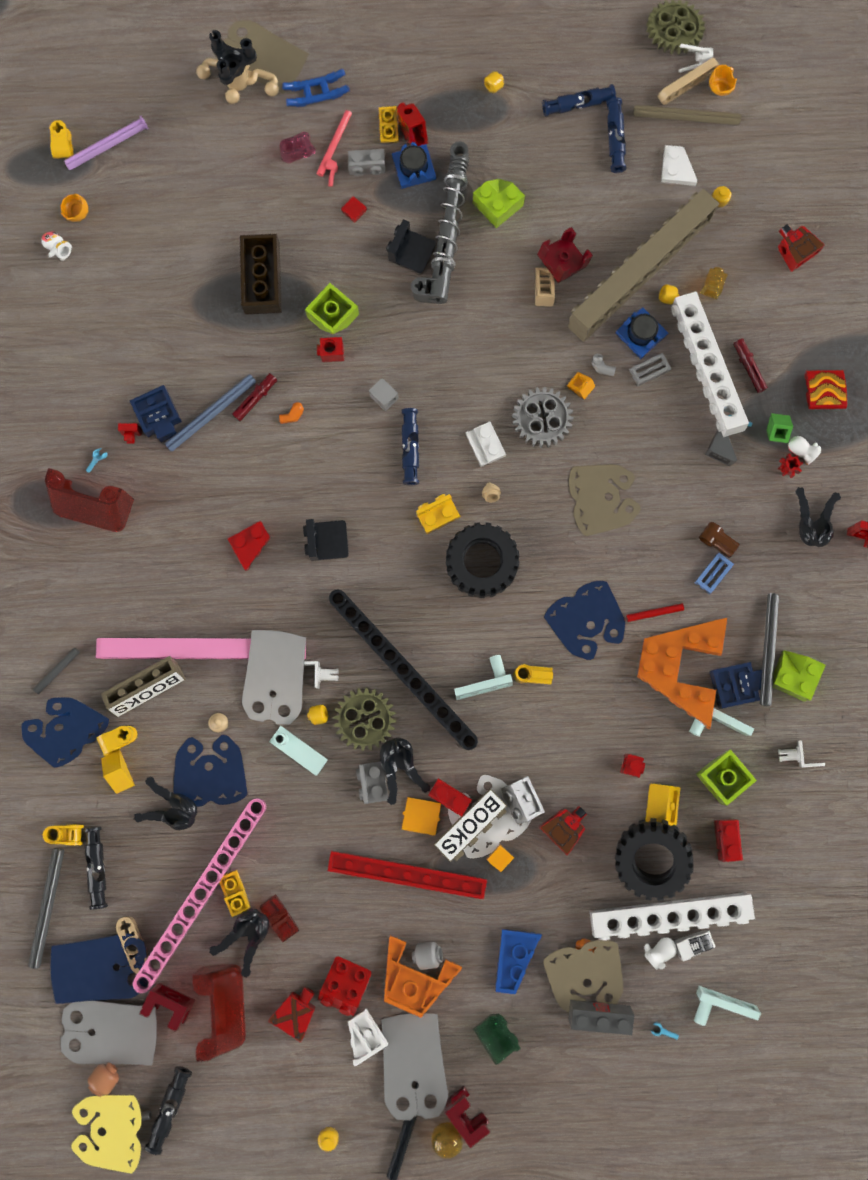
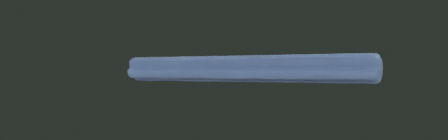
M248 374L165 442V446L170 451H174L256 383L253 376Z

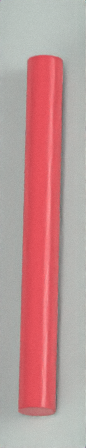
M345 110L319 166L317 175L323 177L327 161L332 158L352 115L348 110Z

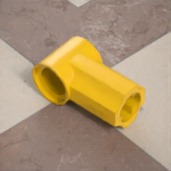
M522 664L514 670L513 678L518 683L551 685L553 668ZM519 669H524L527 672L526 679L519 677Z

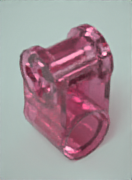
M301 132L280 142L281 159L285 163H292L299 159L310 157L316 152L315 147L309 140V133Z

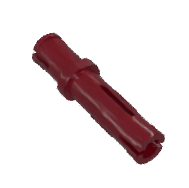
M743 338L735 341L733 346L739 355V362L744 365L757 393L765 391L768 386L753 359V353H750Z
M269 373L259 385L256 384L254 386L255 389L232 415L241 422L263 397L268 395L267 392L278 380Z

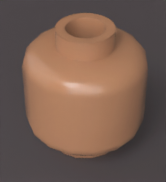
M111 1063L97 1065L88 1078V1089L99 1097L108 1095L119 1081V1075L116 1072L118 1070L117 1067Z

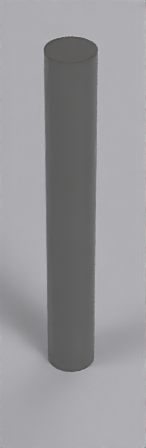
M74 647L33 688V691L40 694L80 651Z

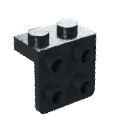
M403 219L401 224L395 228L393 241L390 240L387 245L388 259L395 264L421 274L424 272L433 253L436 242L411 231L410 222Z
M306 519V525H303L304 537H307L308 544H305L304 548L305 555H309L311 561L341 559L349 556L347 527L344 520L315 523L314 519Z

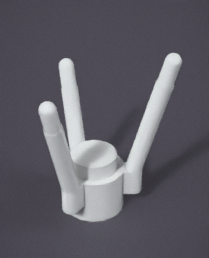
M681 44V48L688 49L689 52H696V61H699V64L681 68L679 72L693 70L713 58V48Z

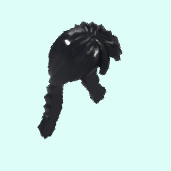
M798 487L795 494L798 496L799 511L801 512L799 523L800 538L809 546H826L834 536L830 516L832 515L834 504L841 499L840 493L835 492L831 495V498L825 504L820 518L813 522L810 518L808 500L804 495V488Z
M394 738L393 740L386 741L380 750V761L386 774L388 790L390 792L387 802L390 805H395L397 802L398 788L395 775L397 768L405 770L408 777L421 788L422 792L427 793V791H430L429 784L422 780L414 768L411 743L403 738Z
M147 777L145 780L146 785L155 794L169 801L172 808L166 812L136 813L134 820L136 822L144 820L162 821L178 831L190 828L194 824L197 815L195 802L183 794L173 793L167 788L159 786L153 777Z
M246 909L235 920L230 934L219 945L211 946L209 953L215 956L228 949L239 937L247 936L249 944L245 950L244 964L241 975L247 978L251 973L250 964L253 961L256 949L268 934L269 920L267 916L257 909Z

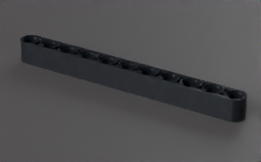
M342 590L332 591L329 595V601L339 614L465 750H473L478 744V738ZM336 595L343 596V601L340 604H336L333 601ZM349 609H355L356 615L353 618H348L346 612ZM368 623V631L361 632L359 630L360 624ZM374 637H381V645H372V639ZM391 650L395 652V658L389 661L385 659V653ZM406 665L409 670L407 674L401 675L398 673V667ZM412 680H421V687L413 689L411 687ZM432 693L435 696L434 702L426 703L424 701L425 694ZM440 707L446 708L448 710L447 717H438L437 710ZM455 721L461 724V730L457 733L452 732L450 729V724ZM466 736L474 738L475 742L472 747L464 745L463 740Z

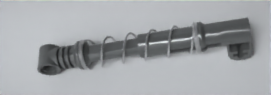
M461 141L453 143L450 148L449 169L444 178L445 184L449 187L443 188L445 192H448L447 203L440 205L446 208L444 219L438 220L440 229L439 235L435 237L438 239L436 252L433 253L435 258L432 260V278L418 277L411 283L413 296L419 302L435 304L447 302L451 272L455 268L454 253L458 249L456 238L460 235L458 222L463 216L458 207L465 201L460 191L467 187L466 170L469 163V152L467 145ZM461 194L463 197V202L460 205H458L459 195ZM457 210L461 214L458 221H456ZM431 287L430 294H427L428 288Z

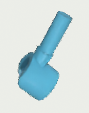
M102 448L93 451L92 462L86 469L88 473H90L98 461L107 457V452L100 456L99 451Z
M659 1022L653 1023L660 1027L659 1032L651 1030L654 1036L663 1034L676 1040L678 1039V1034L662 1028Z

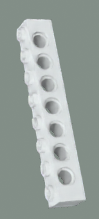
M697 292L675 297L671 311L678 320L679 332L683 333L684 345L686 349L689 348L691 363L696 366L697 378L703 384L704 396L709 399L710 411L716 417L718 431L722 432L723 437L745 431L749 424ZM705 362L710 363L712 366H707ZM711 379H716L718 382L715 383ZM717 395H721L725 399H720ZM724 412H729L731 416L725 415Z
M747 892L589 911L592 935L598 938V940H609L610 936L618 935V938H628L633 933H638V936L650 935V931H657L663 934L669 933V929L676 928L677 931L690 930L689 927L697 926L698 929L709 928L710 924H717V926L722 927L729 926V922L737 921V924H747L749 920L755 919L752 896ZM730 905L735 907V912L732 915L727 913V908ZM714 907L715 915L708 917V909ZM694 909L696 915L693 919L689 920L687 913ZM670 912L676 913V919L673 922H668L667 920ZM651 914H655V923L648 924V916ZM634 916L637 922L634 926L630 927L627 921L630 917ZM610 919H616L617 925L613 929L607 927Z

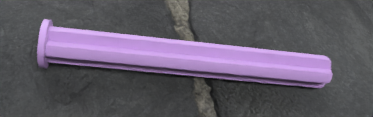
M140 115V118L65 159L64 162L67 168L72 170L145 128L148 130L149 128Z

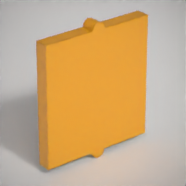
M407 797L406 808L403 811L402 830L435 836L437 824L440 821L441 803Z

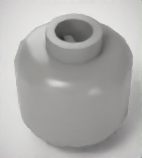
M436 942L418 943L415 951L412 952V961L414 964H417L420 970L437 968L443 960L442 949Z

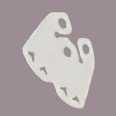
M489 775L480 777L477 791L479 794L484 795L488 791L484 789V783L491 782V789L507 805L505 808L507 812L499 820L496 817L491 822L493 826L485 834L481 832L477 836L479 840L472 847L467 845L463 849L468 858H479L492 853L500 841L515 839L527 829L531 822L529 820L522 823L521 826L516 823L501 791V788L507 785L502 780ZM448 808L449 819L453 825L461 816ZM509 829L514 830V832H510L507 835ZM486 842L493 843L492 845H489L488 848H486ZM474 848H476L477 850H479V852L474 851V852L472 853V851H473Z

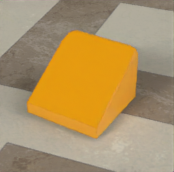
M577 372L567 384V387L579 397L586 399L595 388V384L592 378Z
M501 844L487 857V861L500 872L514 859Z

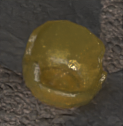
M445 1122L440 1123L434 1128L431 1142L435 1153L443 1159L457 1156L462 1150L463 1139L454 1125Z

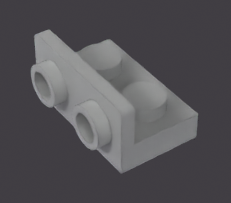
M384 149L348 151L349 175L361 176L363 174L378 175L385 173Z
M381 762L360 764L359 769H356L357 780H361L362 788L359 789L360 801L364 800V804L387 801L386 776Z
M528 776L501 788L503 798L507 802L511 815L517 824L527 822L545 812Z

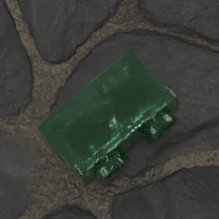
M499 1013L490 1014L473 1028L495 1065L500 1064L512 1052H518L521 1049L518 1045L517 1037L510 1032L506 1019Z

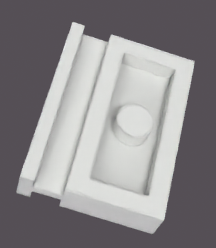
M487 422L465 433L481 467L506 456L491 422Z

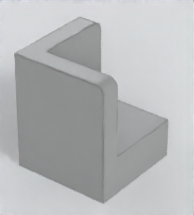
M380 379L369 390L370 397L385 412L399 399L398 393L384 379Z

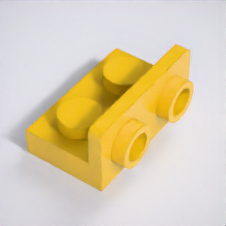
M442 494L435 498V502L428 504V502L424 503L416 511V515L426 534L460 518L450 494L447 496Z

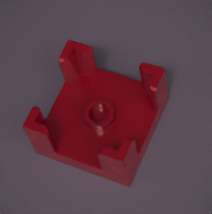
M572 227L565 230L561 239L550 244V239L543 242L537 254L558 283L585 269L593 257L588 249L582 255L573 241L577 234Z
M159 983L149 991L139 1014L148 1018L153 1008L155 1007V1010H157L160 1005L170 1009L174 1013L169 1021L168 1028L176 1032L180 1025L186 1022L195 999Z
M463 1086L447 1099L445 1114L469 1148H472L490 1133V1129L486 1127L489 1120L481 1112L470 1121L468 1115L464 1112L470 1107V1103L467 1100L469 1092Z

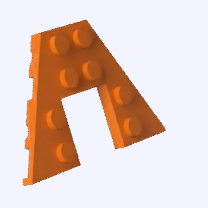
M727 618L644 638L638 669V678L650 684L657 692L659 691L669 698V701L685 710L689 716L696 718L707 729L711 728L716 690L677 682L682 649L721 656Z

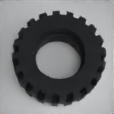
M478 522L474 523V526L471 527L469 525L465 526L464 530L458 531L454 539H451L446 552V567L451 582L458 587V590L462 593H467L471 597H493L497 593H502L511 585L519 568L520 555L519 550L516 548L515 540L510 538L511 535L507 531H502V527L498 525L496 527L491 526L492 523L486 522V525H481ZM487 544L498 551L500 567L495 574L487 578H479L468 572L465 567L464 557L468 549L473 545Z
M651 818L650 822H646L645 819L639 820L638 825L634 823L630 825L628 831H624L621 839L618 840L615 855L616 871H618L620 881L625 882V888L628 891L633 889L635 896L640 898L641 895L646 896L645 900L652 901V897H657L658 901H663L664 896L668 895L670 899L675 897L676 891L681 893L684 890V884L689 883L690 875L693 873L694 868L692 847L690 842L687 841V836L684 832L680 833L679 827L676 825L670 826L666 820H662V823L657 822V818ZM647 844L662 845L672 853L673 865L662 874L646 873L635 863L636 851Z

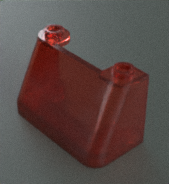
M48 468L45 484L54 514L112 532H120L125 528L134 498L123 489L107 486L102 489L99 498L74 491L71 488V480L65 479L61 472Z
M236 964L202 966L192 975L194 991L201 996L210 995L212 1037L202 1039L196 1047V1062L209 1061L238 1049L246 1039L243 976L241 975L242 969Z

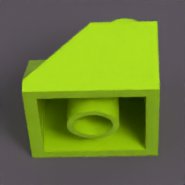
M495 179L486 181L473 192L472 203L497 229L523 207L525 195L513 182Z
M331 283L305 309L307 318L321 330L331 334L347 328L359 315L358 306Z
M783 650L774 670L773 688L803 702L811 701L826 665L808 656Z
M731 749L709 762L696 773V776L716 800L724 806L729 805L757 781Z

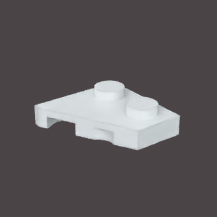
M665 145L661 182L696 186L697 178L684 147Z
M367 1009L348 1021L349 1032L351 1033V1048H353L354 1053L353 1064L356 1067L385 1048L388 1042Z

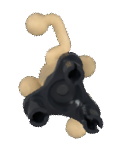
M218 30L212 31L213 36L209 33L211 49L217 59L207 58L197 67L196 73L199 78H209V66L217 67L220 82L230 88L225 95L226 100L230 104L237 103L240 96L238 91L245 89L247 85L255 84L258 77L270 81L265 85L267 95L274 97L278 94V79L274 74L261 69L248 70L250 64L257 60L256 51L249 38H243L240 41L242 49L227 45L222 40L221 33Z

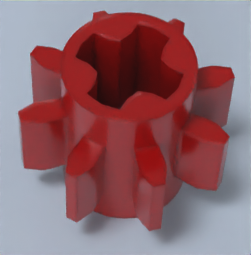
M789 453L786 455V459L781 458L779 460L782 465L777 469L782 471V476L789 475L790 478H793L795 473L799 474L802 472L799 467L803 462H800L798 455L791 457Z

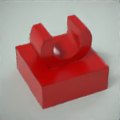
M118 423V431L124 436V441H127V444H135V436H142V428L137 423Z

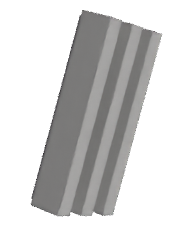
M661 353L630 368L629 372L630 374L632 373V378L636 381L638 387L669 372L671 367L664 354ZM660 359L662 360V362L638 374L636 373L637 370H640ZM662 366H665V368H663V369H661V370H659V371H657V372H655V373H653V374H650V375H648V376H646V377L640 379V377H642V376H644V375H646V374H648V373H650V372H652V371H654V370H656V369H658V368H660V367H662Z

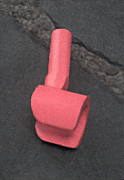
M329 159L326 164V169L330 170L328 186L333 187L334 175L338 171V165L336 161Z

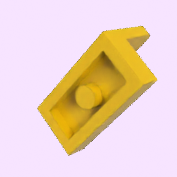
M650 783L645 821L650 822L651 818H657V822L662 823V820H666L668 825H676L681 787Z

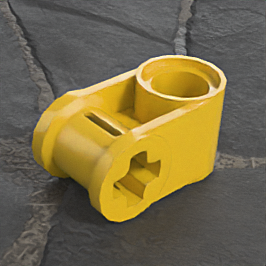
M61 120L53 121L50 125V148L54 159L69 158L74 155L71 132Z
M120 726L98 736L96 739L103 755L107 756L134 742L138 733L132 726Z
M84 825L48 826L43 831V839L49 844L83 845L81 833ZM53 829L57 830L58 832L57 839H53L51 837V831Z

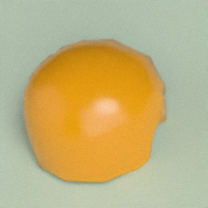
M724 64L714 68L709 78V86L716 95H729L735 89L737 78L733 77L734 70L732 67Z
M75 193L66 196L62 200L60 206L61 214L64 218L71 222H81L86 218L89 207L82 196Z

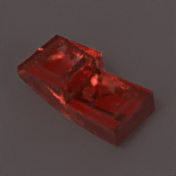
M274 895L260 905V910L267 916L272 929L282 942L299 931L297 924L277 895Z

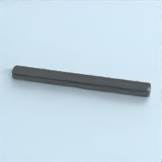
M770 593L767 597L760 704L762 706H771L779 605V596L775 593Z
M54 848L52 850L28 967L32 969H38L41 966L64 856V849Z

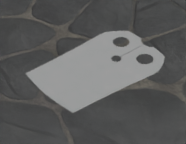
M252 630L242 696L243 708L250 719L260 722L270 719L276 722V724L290 725L298 717L302 709L306 637L281 631ZM271 690L276 692V696L273 698L269 695ZM256 701L262 702L264 711L255 713L252 709L253 703ZM281 705H287L290 708V714L287 717L279 715L278 709Z
M100 1001L73 1002L63 1010L62 1024L67 1031L61 1037V1052L77 1064L152 1065L157 1037L155 1007L150 1016L146 1018L139 1014L142 1006ZM73 1011H80L83 1015L82 1021L78 1024L73 1023L70 1019ZM89 1029L95 1030L94 1036L88 1034ZM72 1039H78L81 1042V1048L77 1052H73L69 1048V1042Z
M409 1013L381 1019L382 1034L388 1042V1045L383 1048L384 1099L388 1110L396 1120H411L414 1116H417V1112L418 1115L423 1116L425 1119L440 1116L448 1099V1091L441 1051L438 1014L425 1013L420 1018ZM413 1081H417L419 1083V1087L416 1089V1091L411 1086ZM427 1095H434L437 1099V1105L432 1109L427 1108L424 1104V1099ZM400 1097H405L409 1101V1107L406 1111H400L397 1108L396 1102Z

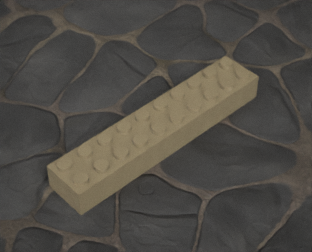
M704 188L699 193L695 192L689 198L688 204L681 205L673 218H667L663 223V227L660 230L656 229L649 237L650 240L647 243L645 241L642 242L637 248V252L634 255L630 254L624 260V264L621 267L617 266L610 274L611 277L608 280L603 279L597 286L598 289L594 293L591 291L585 297V302L581 305L577 304L572 309L568 328L578 338L585 342L712 220L720 203Z

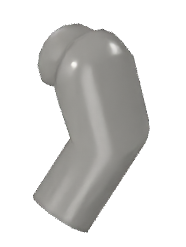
M599 353L595 354L591 362L596 372L614 376L616 367L605 365L603 356Z

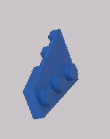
M502 929L495 992L516 994L538 941H540L541 933Z

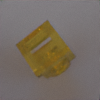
M720 267L710 268L700 294L717 300L722 293L728 274L724 273V270Z

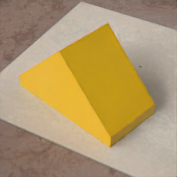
M120 750L101 758L103 777L116 794L135 786Z

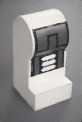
M709 930L673 940L678 949V956L682 961L689 960L691 957L715 947Z

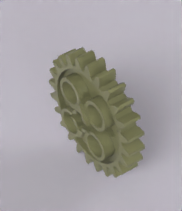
M665 0L663 5L658 3L657 8H653L646 26H648V38H653L652 44L658 43L657 49L664 47V53L670 50L671 55L674 51H677V54L680 55L681 50L685 54L688 52V49L680 47L681 44L699 45L704 35L705 21H702L703 15H698L699 9L693 10L694 4L689 7L687 6L688 1L682 4L681 0H678V3H675L674 0H671V3Z
M358 688L356 695L353 691H350L351 697L348 698L344 695L345 702H338L342 706L341 709H335L339 716L333 717L338 720L334 727H340L336 734H343L341 741L347 739L346 746L354 743V750L359 745L362 751L365 750L366 746L372 751L374 744L377 748H380L379 742L385 743V736L392 737L389 730H395L391 726V723L397 722V720L391 719V716L396 714V712H390L393 704L387 705L386 703L389 701V698L382 700L383 693L381 692L377 696L376 689L369 693V689L366 688L365 692L362 693L361 689ZM367 701H372L375 704V708L370 712L364 709ZM355 710L357 712L355 720L351 721L347 718L348 711ZM376 711H381L379 715L368 719V724L362 722L353 728L349 727L351 724L362 720L363 714L370 716ZM377 718L383 720V727L381 729L373 727V721ZM359 727H363L366 730L363 738H358L355 734L356 729Z

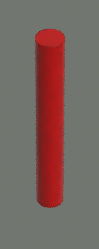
M680 603L626 615L627 622L680 612L684 611V605Z

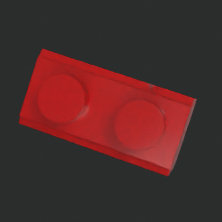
M439 778L428 796L461 817L472 801L471 798Z
M714 820L717 849H719L717 851L718 860L722 862L743 861L739 820Z

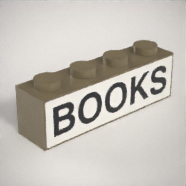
M168 656L101 693L106 709L118 718L186 679L180 665L171 656Z
M490 788L434 843V846L450 862L453 859L458 861L464 855L462 850L467 845L472 847L479 840L477 836L481 832L485 834L493 826L491 822L496 817L499 820L507 812L505 810L507 805Z

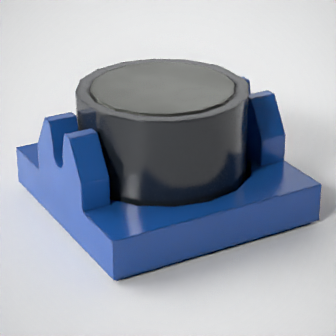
M411 142L410 146L407 147L404 144L401 151L392 153L401 189L436 180L427 144L417 146L416 143Z
M642 307L638 312H634L631 317H628L615 334L642 359L668 335V332Z

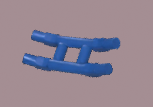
M342 68L336 72L326 74V76L305 81L283 82V90L300 91L303 89L305 98H287L286 105L304 107L308 104L341 97L350 91L348 85L346 84L329 92L328 84L345 76L344 69ZM320 85L322 93L312 96L310 87Z

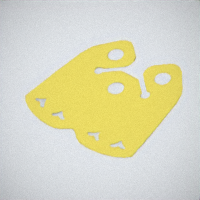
M134 1095L86 1097L73 1108L72 1114L79 1124L87 1125L96 1112L100 1113V1116L91 1124V1138L99 1146V1150H95L94 1145L87 1136L79 1135L71 1144L73 1152L88 1165L132 1174L138 1166L141 1153V1144L136 1136L141 1127V1110ZM131 1102H132V1106L134 1107V1110L129 1107V1105L131 1104ZM81 1109L88 1111L87 1117L80 1116L79 1112ZM133 1118H135V1120H134V1126H133L132 1122L130 1121V1120H132ZM100 1127H103L106 1130V1134L104 1136H100L98 1134V1129ZM80 1143L87 1145L86 1151L83 1152L79 1149ZM132 1143H134V1152L130 1149ZM131 1159H133V1162H131V1167H130V1166H129V1163H128L127 1161H130Z

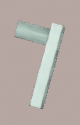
M501 655L489 658L495 678L455 688L456 700L512 686L511 674L506 675Z
M715 708L713 709L712 719L745 736L752 735L754 728ZM695 718L689 732L700 737L705 725Z
M282 726L279 727L269 741L316 776L328 761L327 758Z
M698 986L696 994L700 1004L694 1018L697 1024L706 1025L712 1005L759 1020L761 1012L756 1005Z

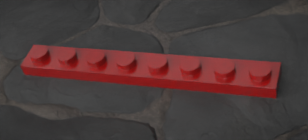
M331 851L327 869L330 872L484 900L487 879L337 851Z

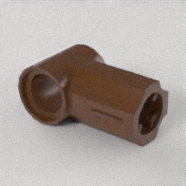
M709 522L699 536V539L704 544L716 548L728 558L735 553L740 545L725 534L722 527L714 522Z

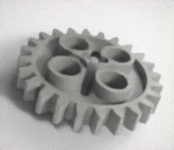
M536 387L535 393L529 390L528 396L522 394L523 401L517 400L519 406H514V411L517 413L512 415V418L516 419L513 421V425H518L515 432L521 431L519 438L526 437L525 443H528L530 440L533 441V447L536 443H539L540 448H542L543 443H546L548 448L551 442L557 445V438L563 441V434H569L567 429L572 427V424L569 422H572L574 417L569 416L573 413L572 409H568L571 403H564L566 396L560 398V391L553 394V388L547 392L546 387L543 388L542 392ZM538 402H541L543 412L542 414L543 417H546L545 426L548 431L547 433L544 432V424L542 417H540L541 409ZM552 404L555 408L549 410L545 405ZM533 407L537 412L529 413L527 408ZM555 421L559 426L553 428L549 423ZM538 425L540 430L533 431L531 426Z

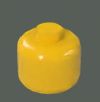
M493 71L484 78L485 87L490 93H496L504 86V78L502 74Z
M725 186L717 187L712 194V197L720 203L718 207H724L730 201L731 191Z
M665 284L659 292V301L672 305L675 297H679L678 288Z
M323 704L312 706L309 709V713H307V718L313 725L324 724L328 721V710Z
M326 1127L321 1130L318 1137V1145L323 1151L335 1149L339 1140L337 1131L332 1127Z

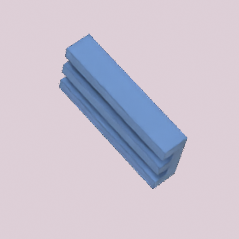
M717 553L694 583L701 586L700 588L706 590L708 594H711L734 564L721 553ZM717 560H722L711 573V575L707 578V580L703 583L702 579L710 571V569L717 562ZM726 563L727 567L723 570V572L712 584V586L708 587L707 585L709 584V582L713 579V577L717 574L721 567Z

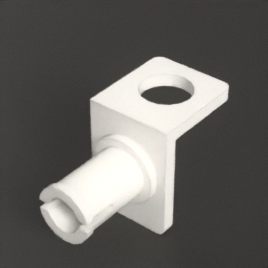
M304 661V666H315L316 689L320 688L321 681H338V675H331L339 674L338 669H321L318 661Z
M802 740L797 741L796 749H778V755L787 754V756H779V762L798 761L799 767L825 766V763L804 764Z

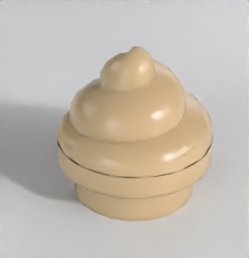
M490 482L487 483L482 490V497L489 503L499 500L500 488Z
M216 713L209 718V727L213 732L220 733L227 729L228 719L224 714Z

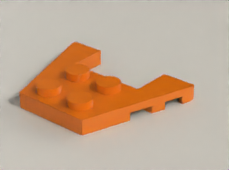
M390 935L384 1002L421 1018L443 990L451 983L453 978L461 971L462 966L445 959L438 978L431 977L399 962L407 942Z

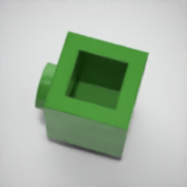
M771 413L766 429L769 441L788 443L793 429L791 417L789 415Z

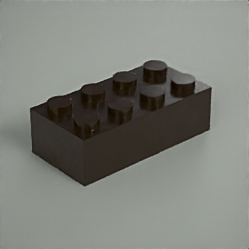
M277 234L240 235L241 307L245 315L282 313L280 243Z

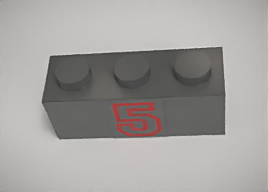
M570 1000L568 1020L571 1030L622 1035L633 1034L634 1013L631 1006Z

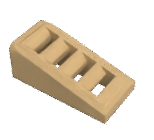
M535 268V305L553 306L555 300L554 277L547 268ZM540 276H550V278H541Z

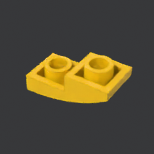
M397 106L379 107L380 142H399Z
M235 870L224 875L219 883L225 895L226 905L231 917L251 907L238 871Z

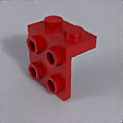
M335 957L317 1000L321 1001V1004L326 1007L339 1009V1012L346 1016H354L371 977V971L342 957Z

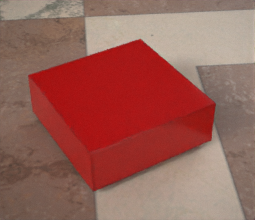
M353 196L341 208V211L355 223L367 211V207Z

